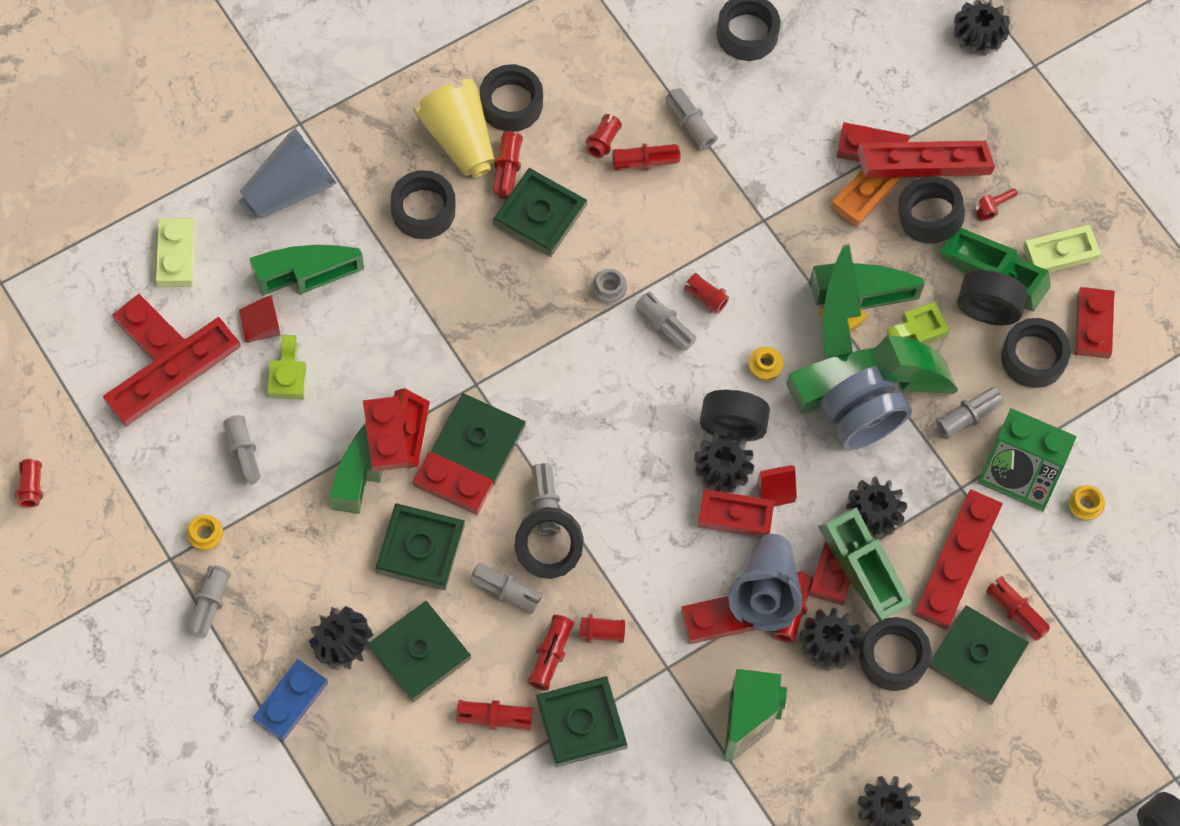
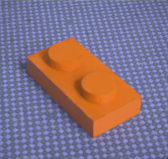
M861 170L832 201L830 208L857 228L895 188L901 177L865 178L863 170Z

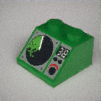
M1010 408L978 484L1044 512L1077 436Z
M736 669L730 691L724 753L725 762L735 760L772 730L775 719L781 720L782 710L785 709L787 687L781 686L782 674Z

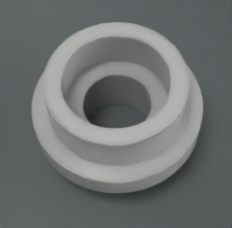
M605 269L594 277L592 290L599 300L613 303L624 297L627 290V282L625 277L617 270ZM606 284H612L615 286V289L608 291L603 287Z

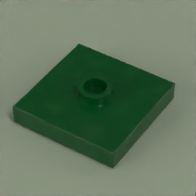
M528 168L494 216L493 225L552 257L587 206V199L537 171Z
M462 393L431 452L493 480V485H495L526 427V421Z
M395 503L376 564V573L446 591L465 527V520Z
M427 600L370 641L372 647L370 650L412 702H415L471 660V654Z
M965 605L928 667L992 705L1029 642Z
M607 676L536 695L537 705L555 768L627 749L628 744Z

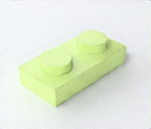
M193 218L159 219L156 268L157 287H192L195 234Z
M1090 225L1026 240L1023 245L1029 263L1044 268L1049 273L1098 261L1101 256Z

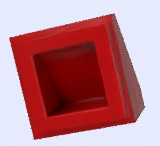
M272 295L263 297L239 310L246 343L281 336Z
M788 465L760 471L756 484L759 498L775 500L774 507L794 503L797 498L795 466Z

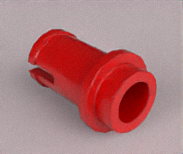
M604 114L593 135H589L586 138L585 148L591 156L603 158L604 155L610 153V144L622 128V123L617 117L612 116L608 123L610 114Z
M694 273L686 283L690 284V286L685 285L683 289L685 293L690 294L707 306L706 310L709 313L714 311L719 314L729 301V296L726 295L724 288L717 289L700 277L698 273Z
M24 459L22 462H19L18 489L14 492V497L18 500L17 504L26 508L37 507L43 499V492L40 490L42 463L34 459Z
M589 614L588 617H581L579 638L586 639V643H591V640L624 643L625 620L593 618V614Z

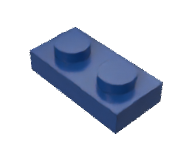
M297 659L254 714V722L284 742L327 686L328 680Z

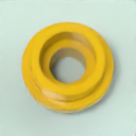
M760 347L752 352L748 365L750 372L757 379L769 381L781 374L784 360L776 349ZM769 359L773 364L764 366L760 360Z
M1083 485L1077 487L1071 493L1069 508L1079 519L1094 520L1103 512L1105 499L1096 487ZM1088 500L1092 508L1087 509L1083 507L1080 501Z
M197 516L187 527V539L198 550H211L218 546L223 538L222 525L213 516ZM208 529L212 532L208 538L203 539L199 537V533L202 530Z

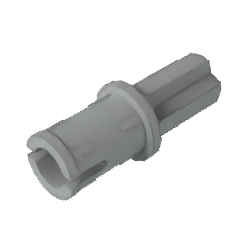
M681 88L671 90L666 96V102L679 118L680 127L687 129L700 150H705L712 146L718 138L703 119L702 110L695 108Z
M647 292V294L639 298L635 308L651 321L657 333L664 332L685 351L695 343L696 336L676 318L677 312L675 310H669L651 292Z
M991 387L970 401H961V406L936 419V425L941 434L949 439L967 426L979 424L980 418L1003 405L1004 398L996 387Z
M231 416L223 422L230 444L228 454L229 457L234 459L240 482L243 485H253L261 478L254 454L257 448L255 443L250 440L244 416Z
M549 463L534 465L532 467L535 497L532 498V504L535 505L536 510L545 507L558 508L557 503L560 501V496L555 494L551 465ZM556 522L538 524V535L551 536L561 532V527Z
M482 563L475 567L470 578L473 584L499 596V601L502 602L505 599L525 609L530 614L534 613L537 604L524 597L539 603L543 593L537 592L514 580V575L508 577Z
M210 565L208 567L200 593H197L194 597L197 606L188 628L189 634L199 638L207 637L216 610L221 609L223 606L221 600L231 576V572L226 568L214 565V567Z

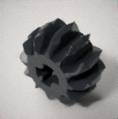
M974 0L973 5L965 2L961 11H958L954 19L955 27L953 33L954 37L960 38V48L970 46L971 55L977 49L981 50L984 56L990 52V49L998 51L1010 33L1008 28L1010 17L1003 15V6L994 8L992 0H989L986 4H983L980 0Z
M716 432L712 437V442L707 440L701 442V451L695 453L694 461L698 464L695 467L696 476H704L702 481L704 487L714 483L716 484L715 491L721 492L722 487L726 486L733 493L736 491V483L742 486L748 483L749 478L747 475L753 474L755 466L750 462L753 460V451L744 450L746 446L745 439L735 443L733 442V434L730 432L727 434L726 440H722ZM721 460L728 461V466L720 465Z
M877 476L872 478L870 485L864 480L858 482L857 490H850L848 494L850 502L845 507V511L851 508L858 509L868 530L873 531L875 539L880 538L882 530L889 536L894 534L895 525L901 526L905 517L902 513L906 512L907 502L900 501L903 495L902 489L891 491V479L886 481L883 486L880 485ZM874 504L880 506L879 511L871 509Z
M347 606L341 611L338 608L331 607L330 615L327 617L319 615L320 625L310 627L314 637L309 640L310 647L314 650L315 657L321 663L327 664L331 669L338 670L341 665L351 670L352 662L355 659L364 662L361 653L372 649L371 643L368 640L374 635L372 629L368 626L367 619L361 613L355 612Z
M836 607L831 608L829 616L819 609L816 611L815 619L806 618L804 622L806 629L802 630L799 635V639L805 642L801 648L802 654L813 653L810 660L812 665H816L819 660L824 661L823 667L825 671L830 670L833 662L838 668H845L846 659L854 661L858 655L855 649L860 648L862 645V639L855 636L859 633V624L848 625L851 618L850 613L844 614L842 618L837 617L838 611ZM831 635L837 638V640H833L830 643L824 640L825 638L828 639Z
M880 776L876 780V786L867 783L863 789L866 795L859 796L857 804L864 809L858 813V819L863 821L870 820L867 826H914L913 821L919 820L921 817V812L914 807L921 800L919 796H908L913 788L911 783L900 788L898 787V776L892 778L890 785H888L883 776ZM886 802L894 805L892 807V810H894L893 814L885 812L886 806L884 804Z

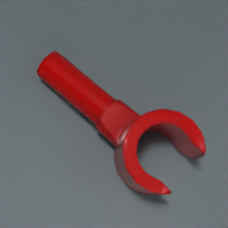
M1013 188L993 198L991 195L983 196L975 207L979 220L983 222L998 215L996 206L1018 195L1016 189Z

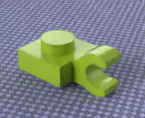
M935 301L905 312L902 316L903 324L887 329L888 335L909 338L923 344H929L945 338L950 332Z
M282 335L281 360H270L269 398L304 399L307 366L306 362L297 361L298 342H296V335Z

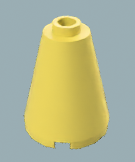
M473 79L461 80L464 85L462 87L454 89L452 83L431 92L419 101L421 108L414 107L413 110L417 118L463 175H472L473 178H478L491 170L490 165L494 162V156L478 87Z

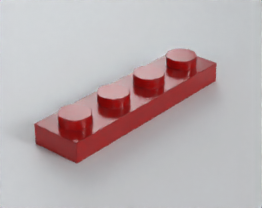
M986 140L860 143L857 150L865 178L991 175L995 168Z
M217 317L103 396L104 402L123 426L126 427L241 348L240 341L221 318Z
M972 489L969 490L914 616L948 630L1003 505L1002 502Z

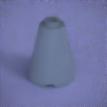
M294 128L242 187L240 193L243 195V198L239 200V203L250 217L257 214L261 219L331 188L337 182L312 148L304 141L302 135Z
M766 534L758 539L730 587L728 596L729 608L740 622L744 619L752 623V628L776 631L792 624L793 619L801 612L803 599L792 546L785 537L779 534Z

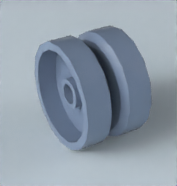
M878 366L862 370L846 378L827 392L820 401V408L828 422L838 424L835 428V434L844 449H859L886 437L904 424L912 414V408L904 394L894 392L897 382L884 381Z

